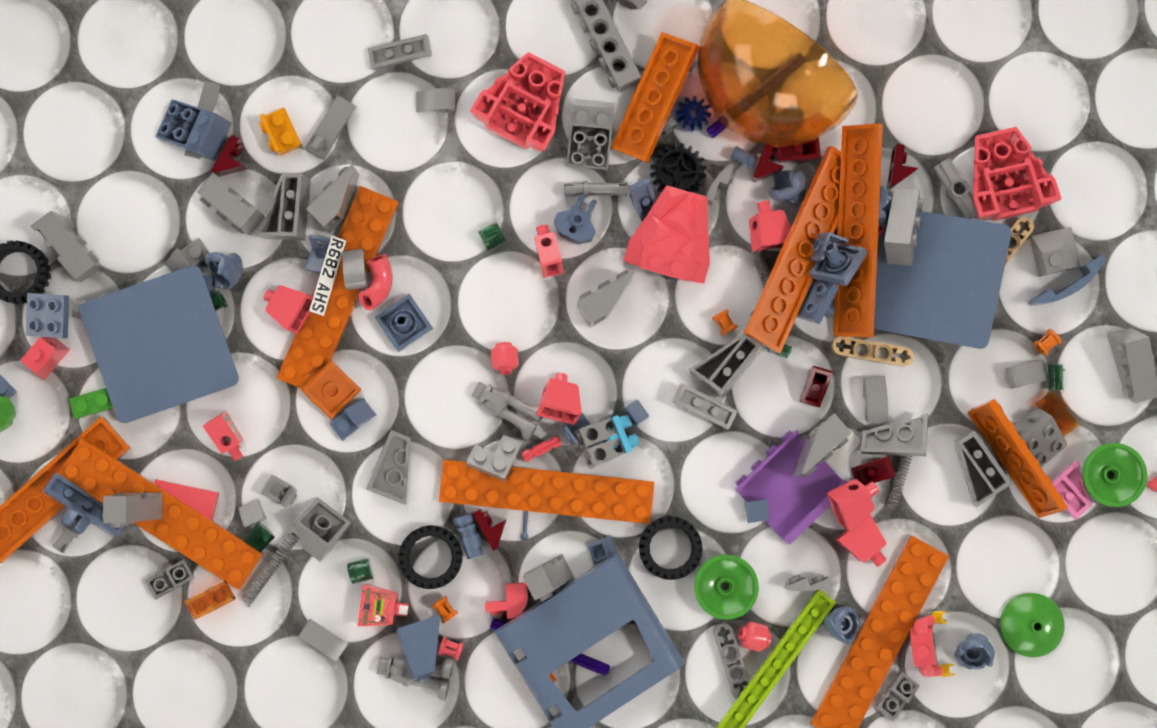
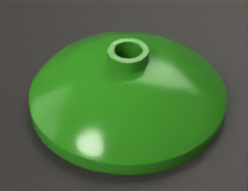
M1108 443L1095 448L1088 455L1083 465L1082 478L1087 492L1094 500L1105 506L1122 507L1131 504L1143 493L1147 483V468L1142 457L1133 448L1121 443ZM1109 471L1112 473L1111 479L1107 477Z
M718 555L707 560L698 570L694 581V592L699 605L704 611L715 618L729 620L743 616L753 607L758 596L759 583L755 571L745 560L734 555ZM727 582L729 585L728 589L722 590L721 584Z
M1037 593L1018 595L1008 602L1001 614L1000 630L1002 637L1014 652L1022 656L1033 658L1045 656L1059 645L1064 635L1065 623L1063 614L1057 604L1044 595ZM1035 623H1039L1040 625L1038 630L1034 629Z

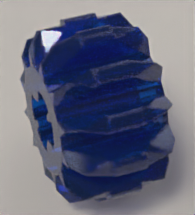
M693 96L692 101L685 97V103L679 102L678 107L680 109L676 110L675 114L680 116L677 119L678 123L684 122L682 129L690 126V132H693L696 126L700 131L702 130V124L708 125L709 121L706 118L711 117V113L707 112L710 106H703L704 98L697 102V96ZM691 110L696 111V117H691Z

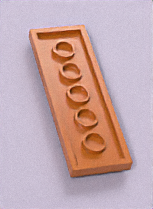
M661 32L610 148L643 162H649L700 48L697 44Z
M995 399L976 406L967 412L1038 518L1062 512L1068 507L1062 495L1057 492L1051 479L1044 473L1038 460L1032 455L1026 442L1021 439L1015 430V426L1009 421L1001 405Z

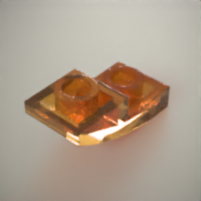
M1053 390L1036 403L1038 408L1053 416L1063 437L1080 425L1067 411V406Z
M224 580L188 598L184 602L194 620L232 602L236 598L227 581Z

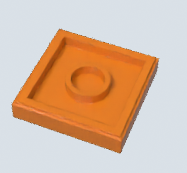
M330 360L300 390L332 420L361 391V388Z

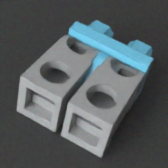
M617 415L574 431L581 449L600 441L603 442L582 451L589 469L626 454L640 444L636 434L627 437L624 431L625 428L632 426L629 415L621 417Z

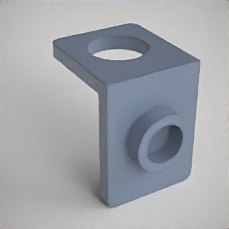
M830 232L819 233L813 244L814 252L811 260H824L826 253L823 250V246L827 242L832 241L844 244L848 243L849 239Z
M310 234L309 240L312 250L305 270L320 273L330 239ZM316 241H321V242L325 243L326 245H321V244L317 243Z
M582 413L574 425L565 423L558 429L570 445H576L578 440L574 431L591 424Z

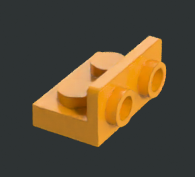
M284 107L266 116L263 113L259 115L262 121L258 123L263 133H267L270 138L267 143L272 152L276 151L279 156H282L302 147Z

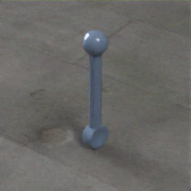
M524 511L523 533L520 535L523 541H526L529 537L527 534L528 511Z

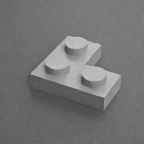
M503 435L495 452L474 445L466 461V466L505 482L523 443Z

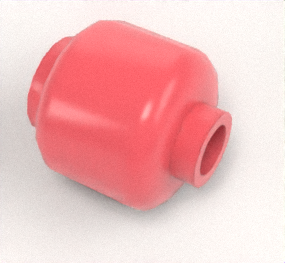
M510 342L497 343L491 350L492 368L499 371L502 375L511 374L512 370L519 366L518 349L512 346Z
M749 621L744 627L741 626L738 632V638L743 648L761 652L767 649L771 643L772 635L766 625Z

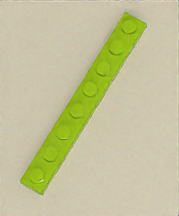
M816 590L716 726L717 728H745L822 623L825 616L833 608L836 602L823 591Z

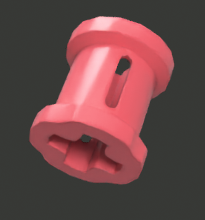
M443 637L438 655L441 656L443 654L455 658V661L458 662L464 643L458 644L447 640V637Z

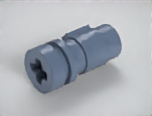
M473 512L453 518L455 526L458 527L456 531L460 533L461 543L467 559L483 555L481 547L483 545L480 535L476 531L477 524L473 521L475 520Z

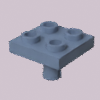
M829 241L823 246V250L826 253L824 260L817 261L809 274L813 279L847 286L868 253L863 247Z
M813 279L796 318L820 324L824 316L826 318L832 316L833 313L828 309L833 312L835 311V307L830 304L839 286L832 282Z
M27 293L26 336L68 338L69 296Z
M410 294L375 316V319L398 352L433 330V327Z

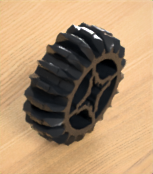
M673 143L672 150L668 145L664 147L665 153L659 150L657 153L659 157H653V161L656 164H651L650 169L655 171L650 173V177L657 178L652 184H660L657 191L661 192L668 185L689 192L693 190L697 193L699 191L697 185L703 186L704 182L701 179L706 178V174L700 172L706 170V165H699L704 161V158H696L699 155V151H695L692 154L693 147L689 146L688 150H685L684 143H681L680 149H677L676 143ZM677 156V161L674 164L662 165L668 158ZM684 158L692 163L695 171L685 166ZM680 162L679 168H681V171L683 172L680 173L678 179L676 180L677 175L675 174V170ZM661 172H665V175H669L672 178V185L664 180ZM694 177L690 184L679 187L681 179Z

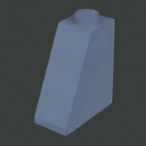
M439 615L400 627L396 631L412 682L417 680L418 683L430 680V676L435 671L440 625Z

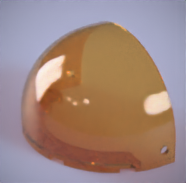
M723 0L709 19L700 40L697 56L700 85L706 102L717 119L740 137L754 143L759 142L771 146L785 147L805 144L835 129L856 105L858 97L856 86L842 66L818 43L780 16L746 0Z

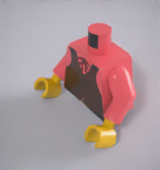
M933 611L931 615L916 620L910 630L914 666L916 668L919 667L920 673L924 677L955 676V674L950 672V666H954L952 663L938 666L933 633L934 624L947 623V620L942 618L946 611Z

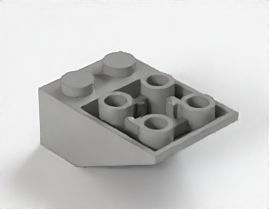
M573 99L566 166L608 170L615 103Z
M352 164L349 167L345 166L338 173L339 177L334 182H328L323 188L324 192L318 197L314 196L308 202V207L306 208L330 234L345 220L354 194L359 173Z
M625 270L616 275L615 281L610 283L607 280L598 285L597 291L593 293L587 291L579 296L580 299L577 301V307L589 328L609 317L631 283L635 274L634 270L631 272Z
M835 413L824 419L808 433L792 475L794 479L799 476L804 478L806 475H810L817 469L815 464L819 465L821 462H825L833 455L832 450L840 449L849 441L847 437L851 434V431Z

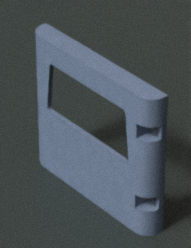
M618 552L554 592L550 598L542 602L540 601L494 631L553 728H590L678 670L685 663ZM634 620L653 658L652 663L582 709L576 711L549 677L550 673L628 622ZM519 648L525 654L520 660L513 653V651ZM556 705L560 713L553 717L549 708Z

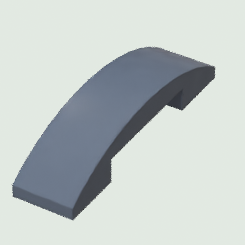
M1099 255L1079 268L1083 276L1055 294L1052 288L1048 289L1029 301V305L1038 306L1053 303L1076 293L1098 273L1106 258L1105 255Z

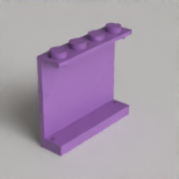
M798 430L786 432L781 437L783 442L777 447L773 445L765 453L767 457L762 462L760 459L751 466L752 472L748 476L743 474L735 482L737 486L734 488L746 502L767 499L769 520H765V522L789 545L831 505L827 493L847 483L826 462H821L819 465L815 464L817 469L804 478L799 476L794 479L792 477L805 444L804 439L798 434Z

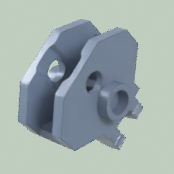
M580 194L575 206H572L571 210L558 212L554 219V225L559 235L578 245L592 242L596 232L591 222V214L597 201L593 199L588 206L587 212L580 210L585 200V195ZM574 229L576 230V232L571 233L570 230Z

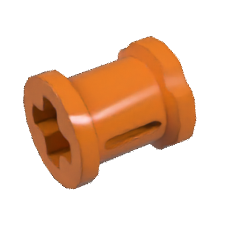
M728 309L712 317V320L716 321L721 330V336L738 328L737 324H734L731 320Z
M1048 329L1046 331L1047 334L1039 341L1033 342L1036 350L1043 356H1047L1054 346L1062 343L1061 338L1052 329Z
M444 596L431 606L440 615L443 624L459 613L449 604L447 596Z

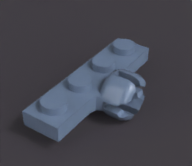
M58 473L54 474L42 491L67 508L66 513L61 519V523L67 529L74 520L78 521L71 530L74 533L82 534L90 524H95L117 538L124 529V527H110V523H103V503Z

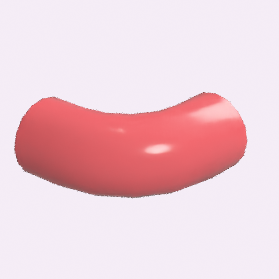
M386 254L375 256L367 261L372 277L371 284L360 292L359 301L365 309L370 311L378 307L388 297L392 287L393 275Z

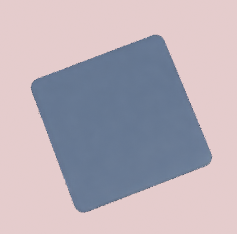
M889 209L888 211H886V214H887L888 218H889L890 209ZM919 211L921 223L920 228L917 229L918 239L914 250L913 266L887 264L884 245L887 228H883L884 232L879 236L877 249L874 329L977 349L985 348L990 339L1012 234L1010 227L1004 224Z
M192 265L84 302L79 308L114 412L121 423H128L235 386L238 383L239 376L203 273L198 266Z

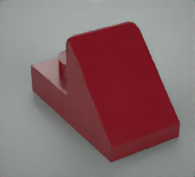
M231 135L211 169V172L216 176L221 177L247 169L243 164L234 160L243 150V142L234 135Z
M819 137L778 140V163L799 161V164L821 158Z
M769 138L766 141L751 180L752 182H758L783 170L784 166L769 161V159L773 160L777 148H774L776 141Z
M896 144L892 148L887 189H892L918 170L916 167L902 165L905 164L907 159V152L904 151L905 145Z
M813 365L807 372V381L801 393L800 402L820 408L834 372Z
M889 456L877 458L851 468L854 479H857L865 486L870 482L877 483L896 476Z
M479 509L473 515L494 551L499 547L506 520L491 527L490 523L493 521L489 513Z

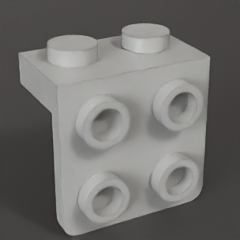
M1038 407L1014 425L1021 439L1026 442L1028 449L1038 460L1040 467L1044 466L1067 446V442L1053 416Z

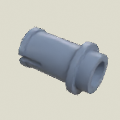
M736 146L730 158L747 165V168H754L759 157L755 155V152L752 154Z

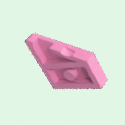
M1074 460L1052 481L1053 486L1062 495L1065 504L1068 506L1065 510L1073 519H1078L1092 506L1090 496L1086 492L1079 470L1080 464L1077 460Z

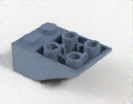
M172 99L155 137L215 161L232 123L217 113Z

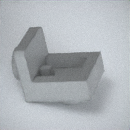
M271 474L261 490L263 495L281 504L284 508L293 504L297 497V489L293 485Z

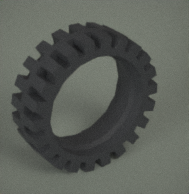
M17 240L7 241L6 244H0V264L8 255L15 252H23L28 254L37 266V277L33 285L23 292H9L0 284L1 300L13 304L27 303V293L44 294V288L50 284L48 279H51V274L49 273L51 266L48 264L49 260L44 256L45 254L32 244Z
M667 516L653 521L646 527L640 538L639 553L644 566L653 575L662 579L677 580L686 577L695 570L702 557L703 546L698 531L691 523L679 517ZM665 527L681 529L688 535L691 542L689 559L684 565L676 569L660 567L654 562L650 554L652 537Z
M434 525L422 526L412 531L402 542L398 556L399 566L403 575L410 583L424 589H436L450 583L457 576L463 559L462 549L457 538L447 529ZM423 537H439L447 543L451 550L452 559L450 567L439 577H422L411 566V549L416 541Z

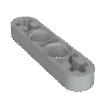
M723 622L714 627L713 633L733 697L736 700L738 698L737 695L740 694L739 686L734 688L733 684H740L746 681V684H742L744 689L749 683V678L733 629L730 625ZM721 627H724L725 630L729 629L726 637L728 641L732 639L733 643L720 645V643H725L721 635L718 636ZM728 647H733L736 651V655L732 659H727L724 656V651ZM734 668L742 670V677L738 680L731 677V671Z

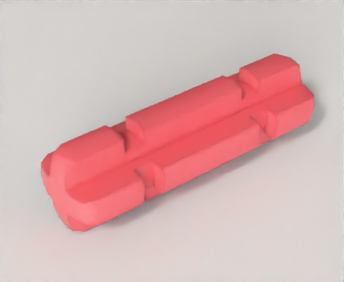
M556 435L551 437L549 441L545 440L532 446L530 450L528 448L522 451L521 454L524 461L528 462L535 456L538 457L551 451V448L555 449L561 446L562 442L559 436Z

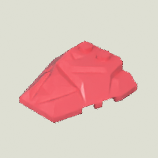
M528 52L511 66L504 76L498 77L490 88L484 89L479 94L470 113L479 121L485 123V127L488 130L524 149L531 147L534 150L545 151L555 133L565 71Z
M1017 127L981 134L975 137L973 202L979 219L997 221L1036 212L1041 207L1049 206L1062 199L1055 178L1052 174L1049 175L1042 165L1044 163L1040 158L1037 159L1031 151L1032 147Z
M666 185L647 216L630 238L623 261L640 266V268L684 281L704 283L710 265L707 196Z

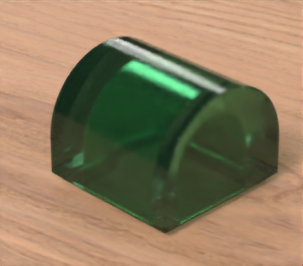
M497 222L478 231L488 251L506 242Z
M258 522L247 533L244 540L261 553L275 536L266 526Z
M369 558L347 564L352 584L374 579Z

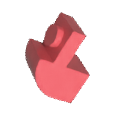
M526 582L506 583V600L486 601L485 612L490 611V615H502L503 611H507V619L520 615L528 601V586Z

